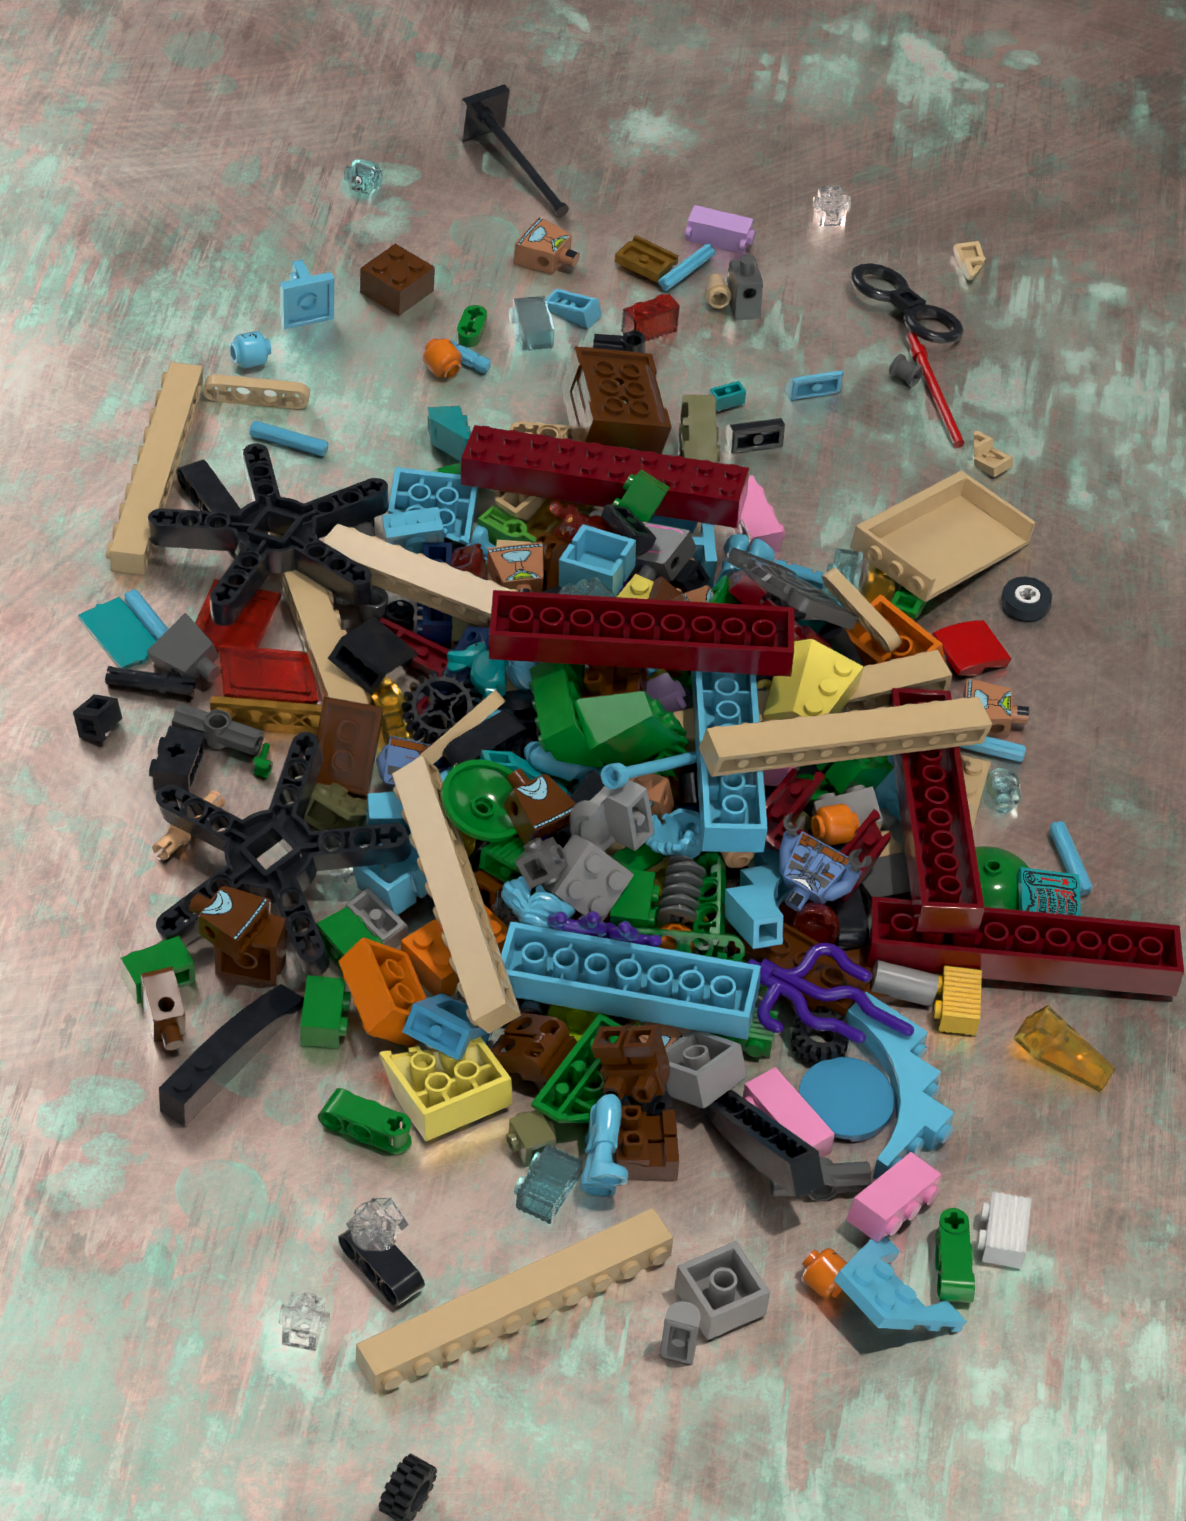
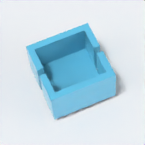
M582 524L572 539V544L568 545L559 559V586L590 596L616 597L623 586V582L627 580L635 567L636 540Z
M411 842L412 851L409 858L399 863L383 864V871L381 865L353 867L358 888L364 891L369 887L397 915L416 903V896L423 898L428 894L425 888L427 879L417 864L419 855Z

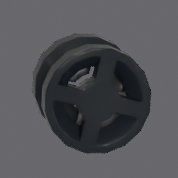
M396 600L389 603L386 607V620L409 631L414 630L413 618L415 609L413 605L405 600Z

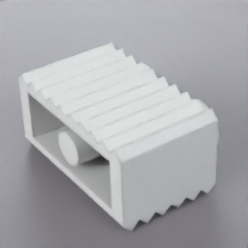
M994 1191L992 1192L990 1202H983L980 1222L986 1223V1229H980L977 1249L983 1250L982 1262L1022 1268L1026 1254L1031 1198L1018 1197L1017 1195L1011 1196L1009 1193L1004 1194L1003 1192L998 1193Z

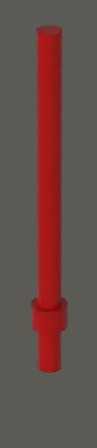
M909 332L906 338L911 347L910 354L914 362L924 367L923 377L955 448H961L965 442L928 362L926 348L923 344H920L917 335Z

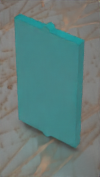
M120 597L104 604H96V607L78 614L79 621L118 668L128 669L137 664H145V661L150 659L147 650L156 640Z

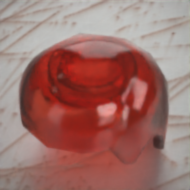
M808 903L804 905L801 911H797L792 925L794 928L797 926L798 931L819 943L834 944L840 931V921L836 913L830 907L821 903Z

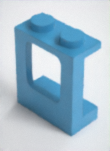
M444 993L415 1002L402 1031L456 1060L463 1058L469 1041L481 1037L488 1046L493 1032L488 1034L478 1025L474 1026L470 1022L466 1014L468 1005Z

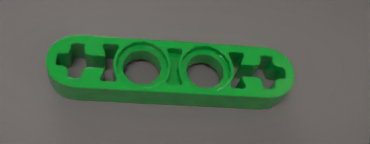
M710 852L703 854L696 861L699 866L705 869L706 874L701 878L704 884L699 889L701 891V898L696 900L699 902V909L694 911L697 914V919L694 921L693 931L725 934L726 866L718 854ZM710 866H712V867H711V875H712L713 877H710V876L708 875V873H707V871L710 870ZM717 888V892L713 896L703 897V894L708 889ZM717 913L715 919L711 922H702L707 914ZM702 938L694 939L693 943L700 955L706 954L709 949L707 941ZM713 939L714 949L711 957H717V951L724 950V946H718L719 939Z
M635 927L639 934H656L661 938L668 935L672 936L677 941L675 951L694 954L691 951L690 944L694 939L702 938L709 945L707 953L703 956L711 957L714 949L713 939H719L718 946L725 947L729 941H734L735 947L740 948V952L734 953L733 958L727 957L726 951H717L718 957L714 958L739 962L745 954L743 940L733 934Z

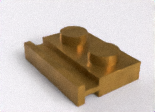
M635 235L632 241H628L615 253L614 262L658 283L659 279L667 274L673 265L678 264L679 255Z

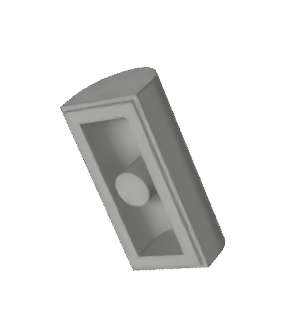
M369 887L344 905L355 916L359 915L373 936H378L384 945L397 948L401 945V940L408 935V925Z
M879 960L875 962L872 971L874 975L871 991L931 1007L938 988V975Z
M679 1301L668 1308L664 1320L659 1356L686 1364H693L701 1321L700 1311L694 1304Z

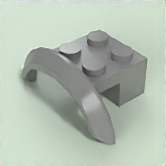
M628 780L625 786L616 789H609L604 786L590 801L578 802L571 809L569 817L571 837L573 834H576L592 842L602 851H606L615 841L636 851L655 833L647 788L631 780Z

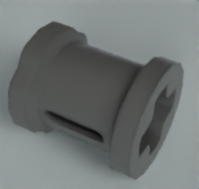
M903 354L896 356L889 368L891 376L902 378L907 381V385L910 387H914L920 381L924 371L923 366L912 364L906 360Z

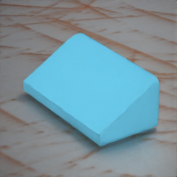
M843 371L792 378L786 384L785 391L790 401L840 393Z

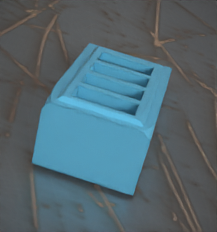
M555 289L542 302L543 308L587 329L602 314L599 299L560 289Z

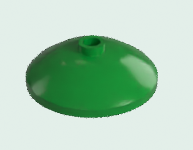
M469 760L451 769L444 779L440 794L443 810L449 820L463 833L483 841H504L518 835L504 808V802L513 790L506 778L513 771L504 765L489 760Z
M990 846L975 847L984 907L1019 910L1018 870L1021 867L1029 868L1028 865L1018 856L1004 849Z

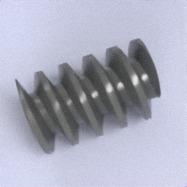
M674 855L668 859L666 878L663 882L664 889L661 892L662 899L659 902V912L657 913V918L660 922L682 925L686 922H694L697 919V914L694 911L699 909V902L696 900L701 898V891L699 889L704 884L701 878L705 876L706 871L689 857Z

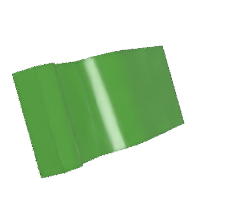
M494 505L478 518L477 525L488 530L489 542L495 546L497 539L535 543L537 539L527 533V526L523 521Z

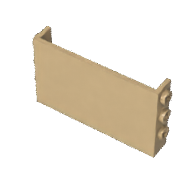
M961 470L856 525L849 548L922 601L927 602L1029 545L1036 522Z

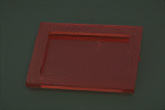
M214 579L195 623L213 643L218 654L253 661L281 598V593L259 589L236 622L229 626H219L211 618L210 593L219 582V580Z
M220 645V672L222 675L224 697L317 705L316 681L306 652Z

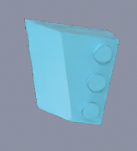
M395 467L388 514L438 507L443 524L444 537L467 545L471 543L478 487L461 485V475Z

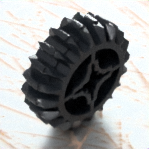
M432 670L430 672V679L421 674L419 676V684L411 682L409 687L411 691H406L403 695L405 702L401 703V710L405 713L402 714L401 719L402 722L408 723L406 725L407 733L415 732L413 737L415 741H419L424 738L425 744L437 741L456 724L453 714L458 711L459 706L464 705L467 715L481 702L480 698L475 697L477 694L476 688H468V679L458 682V673H455L452 678H448L446 670L442 671L441 677H437L435 671ZM439 691L448 692L451 695H442ZM427 696L429 707L424 710V714L419 716L417 705L422 698ZM432 725H440V726H442L444 729H437V728H433V727H431V726H432Z

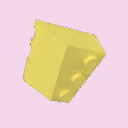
M813 639L794 641L791 677H773L763 718L769 721L793 719L799 716L810 717L826 713H840L859 687L863 666Z
M481 1037L469 1041L465 1054L460 1060H456L434 1048L421 1050V1046L409 1047V1052L393 1055L391 1050L379 1052L396 1100L425 1141H429L512 1105L511 1077Z

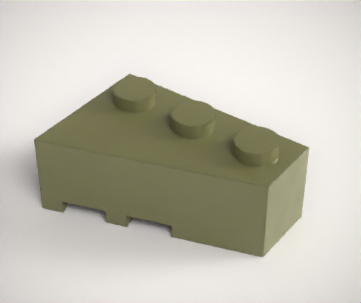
M682 395L678 431L680 456L697 460H709L716 463L720 462V445H717L719 429L716 427L715 395Z

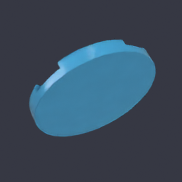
M837 1057L815 1064L805 1073L799 1087V1094L834 1132V1137L849 1139L850 1142L864 1141L878 1135L887 1127L894 1111L895 1094L888 1078L875 1066L856 1058Z

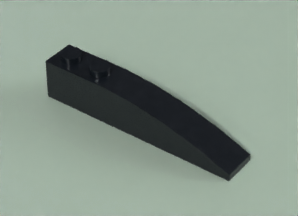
M280 984L238 1012L199 1046L159 1087L160 1112L186 1127L303 1007L304 997Z
M729 1090L704 1109L700 1108L710 1122L744 1158L794 1197L808 1195L812 1190L824 1185L818 1150L735 1091Z

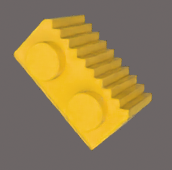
M944 966L942 976H938L939 981L936 994L940 995V1000H935L933 1019H939L940 1032L946 1031L947 1033H959L960 1035L964 1033L965 1035L971 1034L972 1036L977 1034L981 1016L982 970Z

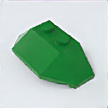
M599 1013L533 1100L531 1107L558 1123H589L591 1107L604 1096V1081L600 1072L602 1063L600 1058H594L591 1046L600 1027L622 1025ZM610 1036L609 1039L612 1043H616L618 1036Z

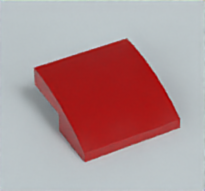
M984 620L957 623L932 633V636L942 643L944 655L958 675H980L985 667H1007L1012 659Z

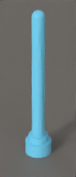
M688 752L628 767L621 763L608 764L601 771V780L609 789L625 786L631 778L694 764L697 759L696 752Z

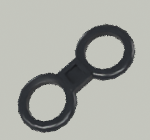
M873 263L860 264L852 269L850 274L852 285L867 297L878 301L890 302L902 311L906 327L913 334L938 344H951L962 338L964 329L961 322L945 309L926 305V300L909 288L907 280L900 273L889 267ZM877 275L886 278L897 289L887 291L875 288L866 283L862 276ZM916 317H934L946 323L951 328V331L943 333L927 329L916 320Z

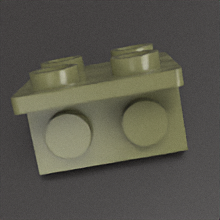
M317 783L314 787L304 820L321 831L360 827L366 821L367 801L360 798H352L347 794L348 790L339 784L324 785Z

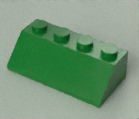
M541 662L530 668L531 682H529V687L535 697L532 700V705L538 714L535 722L541 732L538 740L546 753L550 751L554 758L560 762L596 768L603 766V761L589 750L587 739L573 703L577 699H582L583 683L571 666L563 663Z

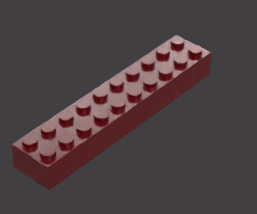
M474 425L461 457V485L605 507L608 504L612 505L616 498H623L626 490L623 489L625 482L631 473L636 476L642 469L670 487L656 510L655 516L737 528L748 492L749 467Z
M493 590L489 632V659L791 677L794 658V607Z
M892 688L888 707L952 700L951 691ZM960 747L893 754L892 758L916 932L978 934L985 907Z
M874 896L871 898L867 917L869 926L867 967L873 968L875 962L879 960L942 975L944 966L982 970L981 975L983 979L1175 997L1184 975L1180 925L985 907L978 934L916 932L912 900Z

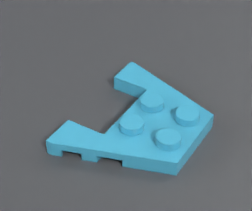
M887 1236L878 1243L870 1239L839 1271L834 1279L878 1328L912 1330L915 1325H924L929 1331H939L941 1326L950 1327L951 1332H960L967 1323L948 1301L926 1307L917 1298L916 1292L911 1287L905 1285L894 1274V1269L888 1263L895 1261L901 1251Z

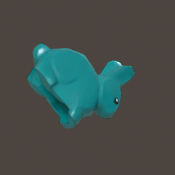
M483 642L474 643L463 651L448 652L447 659L449 662L447 668L449 672L456 673L471 668V683L484 698L494 690L501 696L506 695V668L509 667V660L489 659V650Z

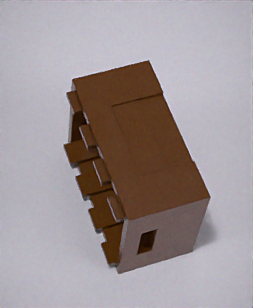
M574 347L561 384V391L574 441L599 443L601 445L626 447L628 449H637L645 452L652 451L662 454L672 426L668 411L663 406L656 380L657 370L652 354Z

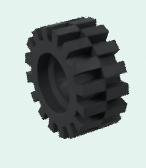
M817 1007L816 1013L813 1012L812 1008L809 1009L810 1013L816 1017L842 1020V1015L837 1013L833 1016V1010L829 1008L827 1013L822 1012L823 1007ZM798 1017V1019H795L791 1049L796 1051L795 1056L798 1059L804 1057V1064L808 1065L812 1061L814 1066L821 1061L845 1057L849 1039L833 1031H818L809 1028ZM816 1032L824 1033L831 1037L832 1041L826 1043L817 1042L811 1039L809 1034Z
M411 1453L405 1456L402 1463L399 1462L397 1465V1470L392 1472L390 1481L384 1487L386 1490L381 1494V1501L378 1506L380 1507L379 1511L396 1521L414 1520L417 1511L420 1512L423 1508L422 1504L424 1501H427L428 1493L433 1489L434 1485L432 1483L437 1477L436 1467Z

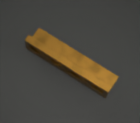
M211 696L210 711L224 710L231 716L232 721L262 731L295 734L310 732L317 735L322 705Z

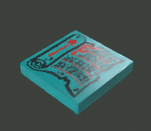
M1021 867L1018 870L1019 910L1081 916L1079 875Z

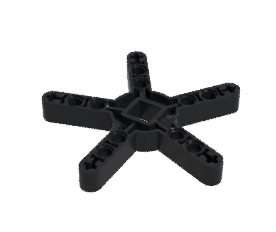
M253 443L243 449L244 474L252 502L244 506L238 513L160 508L153 510L148 515L150 541L155 546L233 551L236 553V559L210 593L212 621L219 626H229L237 621L270 573H285L297 570L350 604L362 606L370 603L373 597L371 572L319 539L327 536L337 524L349 528L386 513L389 508L388 484L384 479L370 478L303 504L297 500L280 496L267 447L263 444ZM273 532L282 535L283 537L280 538L277 536L270 535L268 533Z
M310 732L299 733L293 738L269 810L253 813L243 820L173 784L165 785L156 794V802L163 819L225 852L227 865L157 918L156 929L161 941L179 936L186 946L200 936L199 915L193 914L194 912L189 910L191 900L198 893L211 899L220 887L228 886L271 900V903H276L281 917L286 918V930L302 969L310 976L321 975L329 968L330 961L303 891L312 883L317 871L405 861L409 858L412 851L407 830L399 823L311 831L308 824L304 821V817L323 763V754L317 736ZM279 843L287 854L265 869L257 858ZM369 844V846L365 848H360L363 845ZM332 848H338L335 851H329ZM291 904H297L294 907L288 908V906ZM301 929H308L303 933H298ZM313 948L315 956L310 957L308 950Z

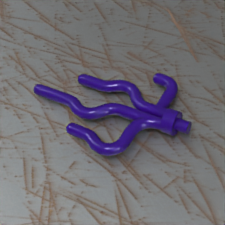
M595 911L581 916L578 920L568 919L564 912L550 914L546 918L548 926L563 931L652 947H659L661 945L660 936L639 934V931L627 921L621 922L619 927L612 923L599 921V914Z
M818 943L812 946L806 952L800 964L792 969L782 968L767 959H764L762 963L750 959L748 964L761 966L760 985L769 988L758 1006L757 1017L760 1024L773 1033L779 1034L783 1031V1024L770 1016V1010L781 994L793 1002L799 1019L809 1028L818 1031H833L858 1044L866 1041L865 1033L835 1018H819L811 1014L802 995L804 993L823 1002L836 1001L842 998L852 999L858 1004L863 1013L905 1036H912L915 1030L911 1024L876 1007L869 997L858 988L838 986L824 989L803 979L812 969L816 960L822 955L832 957L840 969L848 975L865 983L871 980L872 974L870 971L853 963L844 950L834 944Z

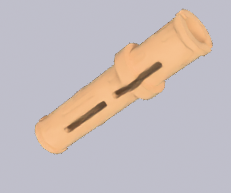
M210 791L204 798V800L219 808L225 805L223 797L213 803L220 795L217 791ZM171 825L168 828V833L152 846L153 852L157 853L165 847L157 857L167 860L180 845L184 846L191 840V834Z

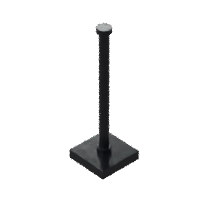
M503 84L462 98L457 132L460 140L463 142L493 132L553 207V213L556 217L566 215L569 210L567 204L558 199L502 129L505 127L510 93L507 86Z

